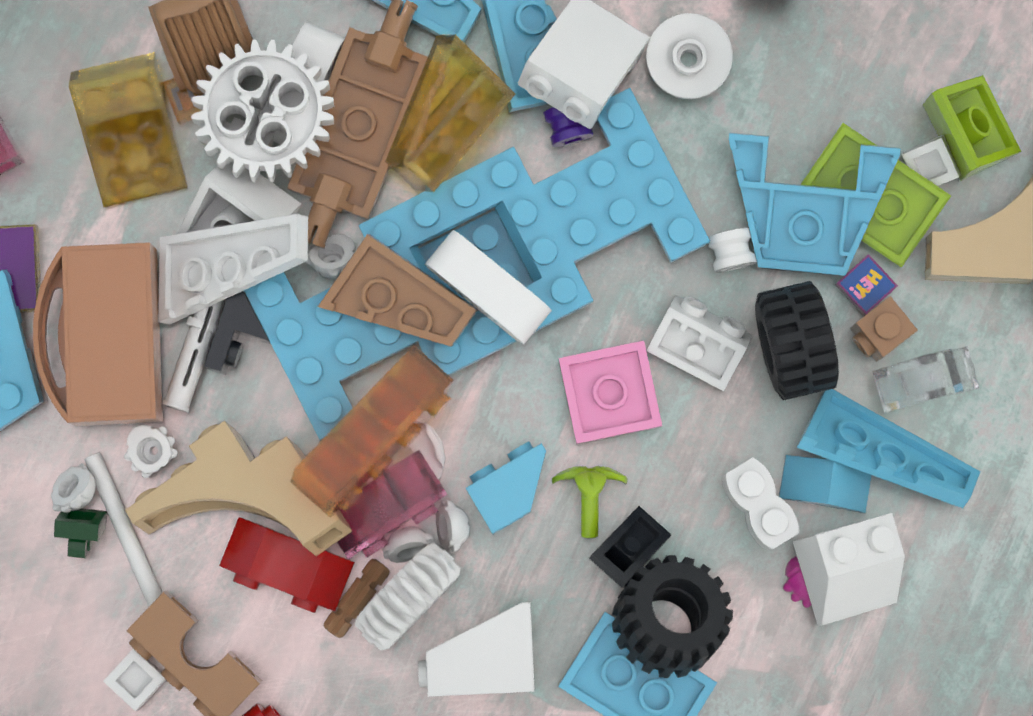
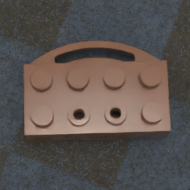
M150 242L63 246L59 249L47 269L40 286L33 318L34 355L40 378L51 402L69 424L74 426L163 422L160 322H158L157 249ZM60 288L63 289V303L58 322V344L62 366L66 374V386L62 388L57 386L51 371L46 341L49 307L54 291Z

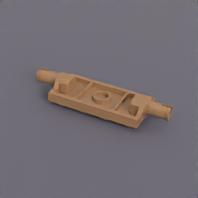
M391 0L380 31H375L374 34L364 33L351 27L348 29L329 78L330 90L323 95L333 97L335 107L324 111L334 116V125L322 126L329 133L330 140L329 142L315 141L321 155L317 157L307 152L305 158L308 168L304 169L296 163L287 187L292 192L310 198L309 201L313 203L308 215L309 244H311L315 234L312 244L325 249V243L337 213L345 211L369 220L431 62L430 57L407 48V43L404 41L413 15L418 8V5L406 0L399 16L404 2L402 0Z

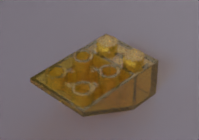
M148 53L72 71L68 86L103 207L188 188L156 53Z

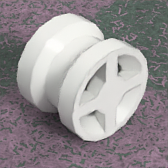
M749 228L725 231L708 237L710 239L708 246L714 250L716 257L713 262L714 272L736 270L757 263L755 254L749 250L748 241L751 238Z

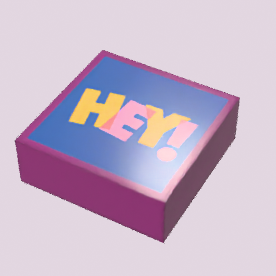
M869 254L835 284L863 316L868 314L898 286Z

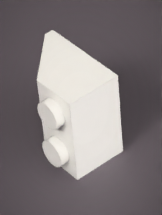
M230 162L222 169L217 166L205 176L177 234L292 215L297 213L301 203L261 174H259L256 182H252L249 169L245 168L238 178L234 177L232 172L233 163Z
M892 513L793 541L818 626L897 603L905 554Z

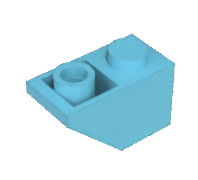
M529 441L508 453L507 456L510 462L495 470L494 466L489 464L469 476L473 484L466 487V490L493 535L531 512L546 454L542 443L533 448Z

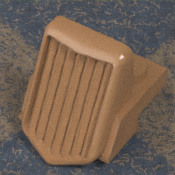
M163 0L148 7L179 90L187 88L193 93L204 94L198 89L196 82L197 80L211 81L206 66L211 65L220 69L222 64L219 53H224L230 59L235 58L236 44H239L245 53L251 52L253 38L238 0Z

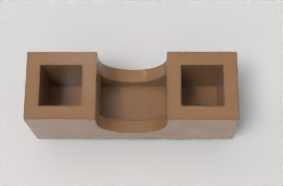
M168 590L164 591L126 630L133 637L129 644L144 659L149 660L153 656L163 665L165 669L161 674L173 687L180 691L185 686L197 698L193 705L204 716H230L262 680L232 651H229L219 663L210 667H201L192 663L185 654L184 640L189 630L199 620Z

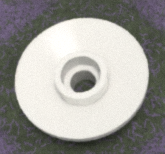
M684 13L668 18L655 29L647 46L646 62L652 79L663 91L681 99H698L713 93L725 82L732 67L733 50L728 35L718 23L700 14ZM684 53H692L695 55L697 62L695 65L688 67L682 64L680 57Z

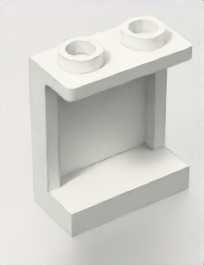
M570 0L528 58L518 85L527 90L531 96L545 101L564 113L570 120L591 129L628 72L631 73L638 63L650 37L591 0Z

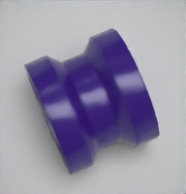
M554 107L543 112L545 122L551 125L553 131L550 137L552 147L572 145L593 136L592 128L589 129L578 122L570 120L564 113Z

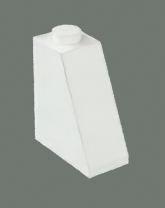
M530 602L520 603L427 651L426 660L418 661L419 687L428 688V697L535 692Z

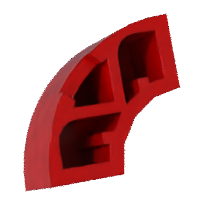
M238 517L219 566L234 572L233 581L254 590L258 589L260 583L293 595L290 604L315 613L318 606L332 611L336 610L354 562L328 551H323L315 556L299 540Z

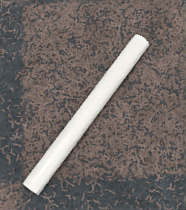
M96 453L85 458V463L95 478L96 488L149 607L162 592L101 453Z

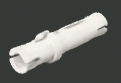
M226 299L194 313L193 317L188 316L186 325L189 326L176 362L167 394L162 402L163 405L183 412H189V406L202 373ZM208 308H210V311H209V314H208L206 323H205L204 328H203V330H202V335H201L200 340H199V343H198L197 340H198L200 331H201V329H202V327H203V324H204V321H205V317H206ZM194 350H195V355H194V358H193L191 367H190V369H189V372H188V375H187L185 384H184V386H183L182 384H183V381H184V378H185V375H186V372H187V369H188L190 360H191V358H192L193 352H194Z

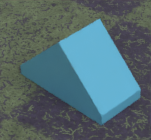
M785 455L779 497L785 500L866 513L872 475L829 459Z

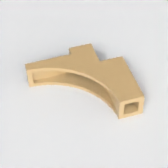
M1033 175L1021 193L1007 207L993 216L959 229L941 232L932 231L926 237L925 280L1030 284L1033 282Z
M226 421L206 428L200 433L198 440L189 445L197 460L175 469L170 479L157 488H151L142 492L135 499V503L125 509L132 523L148 535L175 520L197 513L219 510L253 513L274 520L288 528L300 540L301 544L315 556L352 532L349 524L302 450L287 436L282 440L272 441L262 448L259 456L254 458L241 435Z

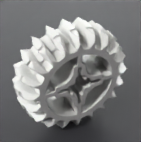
M435 543L426 545L383 587L358 615L355 626L360 630L362 636L370 644H374L380 651L389 649L459 577L461 568L453 561L454 558Z

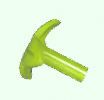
M575 466L559 472L552 478V484L561 480L573 479L581 492V537H598L599 493L604 488L606 480H617L627 484L628 478L622 473L604 466H594L593 468Z

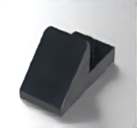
M245 291L239 292L226 300L204 365L211 371L226 375L229 366L236 367L243 347V343L237 341L239 334L271 344Z
M638 506L592 553L589 559L621 588H624L634 576V573L652 558L672 534Z

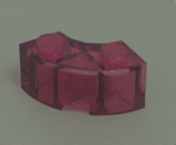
M420 450L374 477L372 482L350 493L336 503V506L352 529V532L337 541L348 560L363 552L366 558H369L388 545L385 537L410 520H413L417 526L439 512L435 504L448 494Z

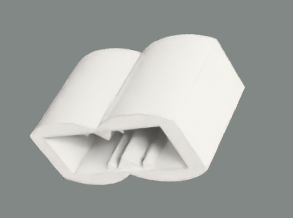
M752 457L722 476L723 487L727 497L736 508L745 513L748 530L761 547L766 550H773L799 534V524L795 513L782 498L776 496L772 476L761 462Z

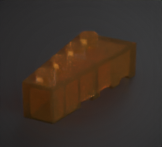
M413 345L297 465L290 482L329 517L340 507L345 512L348 511L363 494L364 491L361 487L371 477L377 480L393 462L391 457L401 447L406 449L423 430L421 427L431 417H437L448 405L452 398L447 393L454 380Z

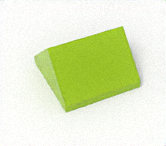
M983 75L937 89L922 104L938 137L944 135L961 173L960 181L1022 152Z

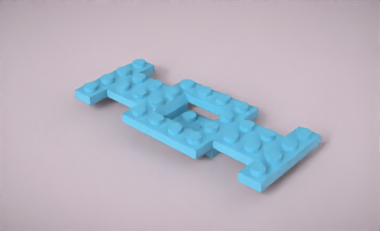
M631 88L612 96L597 119V123L609 147L533 184L513 146L358 225L364 238L367 234H371L465 300L425 266L427 260L450 233L420 248L418 246L495 207V210L454 231L471 242L552 310L536 331L593 303L594 300L574 263L651 225L670 263L710 243V239ZM285 272L244 290L320 441L360 421L340 382L418 343L437 381H440L517 342L479 310L456 343L450 347L403 333L396 329L318 307L329 289L300 303Z

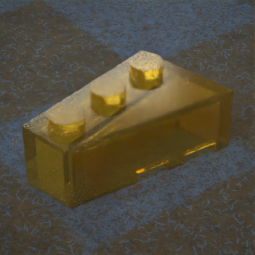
M456 34L437 35L385 162L414 190L434 192L516 94Z

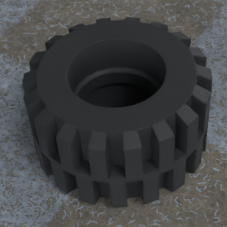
M811 281L758 293L755 303L758 334L768 374L776 393L782 400H787L836 388L839 377V364L834 335L825 303L815 285Z
M667 555L662 562L658 557L650 560L645 567L641 566L634 573V576L620 593L618 601L614 605L612 614L616 618L612 622V630L615 633L621 634L616 643L620 650L627 648L630 653L626 658L632 664L636 660L640 661L643 664L641 670L648 674L653 669L659 670V677L669 678L675 672L677 678L686 676L691 670L696 672L702 668L723 644L722 642L726 639L731 629L728 624L733 619V610L726 608L731 602L729 592L722 593L720 588L724 583L719 576L712 579L708 575L711 569L705 564H702L700 568L694 566V559L685 556L682 562H678L676 555ZM662 600L679 606L690 620L691 632L676 633L665 628L656 618L652 602Z

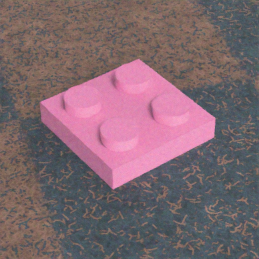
M644 341L558 359L576 445L662 427Z

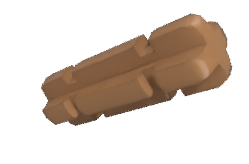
M376 559L369 560L361 571L363 573L362 577L355 579L337 605L339 607L336 612L332 611L325 620L324 628L334 636L341 638L352 626L350 621L358 617L377 592L375 587L377 585L381 586L388 577L389 569Z

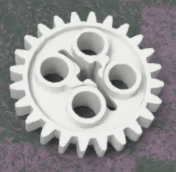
M252 40L251 52L245 53L242 47L236 44L235 58L230 59L221 52L219 53L222 64L220 69L211 65L206 66L211 81L197 80L196 82L198 89L205 94V96L192 97L193 106L203 110L192 114V121L196 125H205L196 132L198 141L210 140L204 148L207 156L220 152L217 159L220 169L226 167L230 162L233 163L232 172L234 177L238 178L246 168L249 169L252 182H256L260 171H266L270 182H274L277 169H282L285 175L290 178L292 177L291 164L294 162L304 169L308 168L305 158L307 152L317 157L321 155L320 149L315 143L316 140L329 142L330 140L329 133L322 128V126L334 125V116L324 112L335 107L333 97L322 96L330 90V83L328 80L316 82L322 74L321 67L317 65L306 69L309 63L308 54L304 53L296 60L293 59L294 51L291 44H288L282 53L277 52L275 40L269 42L266 51H261L257 40ZM247 76H259L263 79V84L254 91L244 90L240 85ZM279 76L281 81L275 87L269 99L272 114L264 112L257 127L256 138L253 144L248 146L245 142L252 134L253 129H255L258 120L255 108H264L270 92V85L274 77ZM295 91L302 94L304 99L296 107L290 108L281 104V98L288 92ZM239 114L246 118L245 124L238 130L232 131L223 127L225 119L230 115ZM277 130L286 134V140L278 147H269L263 143L264 137L271 131Z

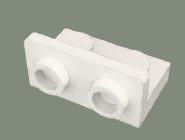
M676 295L646 351L724 391L750 343L752 334L747 332L746 327L739 321L730 317H723L722 319L707 311V306L701 301L688 296L682 298Z

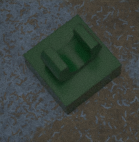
M79 509L68 513L62 511L55 519L54 537L69 539L68 557L86 558V552L91 549V541H98L106 528L107 511Z

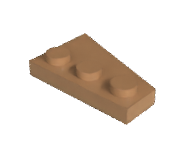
M371 234L366 235L318 305V307L396 329L400 332L450 347L456 343L478 311V309Z

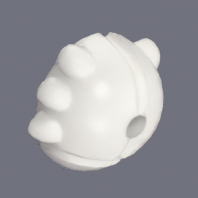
M340 234L328 237L325 249L315 245L308 246L309 253L306 263L312 265L313 269L322 277L338 278L355 253L353 240L346 235Z
M141 425L133 428L128 435L126 445L129 448L124 458L132 462L131 469L133 471H142L143 478H149L154 472L162 470L171 459L178 455L177 450L173 449L175 439L174 437H167L168 431L164 426L153 429V426ZM154 447L158 449V453L156 455L152 453V449Z
M81 463L78 467L72 466L58 476L51 493L53 510L68 513L84 508L90 503L95 493L96 482L85 464Z
M441 501V506L436 511L437 535L440 545L451 554L458 551L460 546L469 537V519L465 511L455 506L452 501Z
M406 526L405 528L395 530L391 534L388 542L383 547V556L385 559L389 558L394 563L409 562L426 545L435 542L430 534L425 533L420 528Z

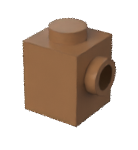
M891 296L850 327L855 334L852 337L855 345L867 358L872 356L876 362L918 331Z

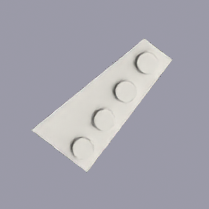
M292 214L160 237L158 322L171 325L308 261V217Z

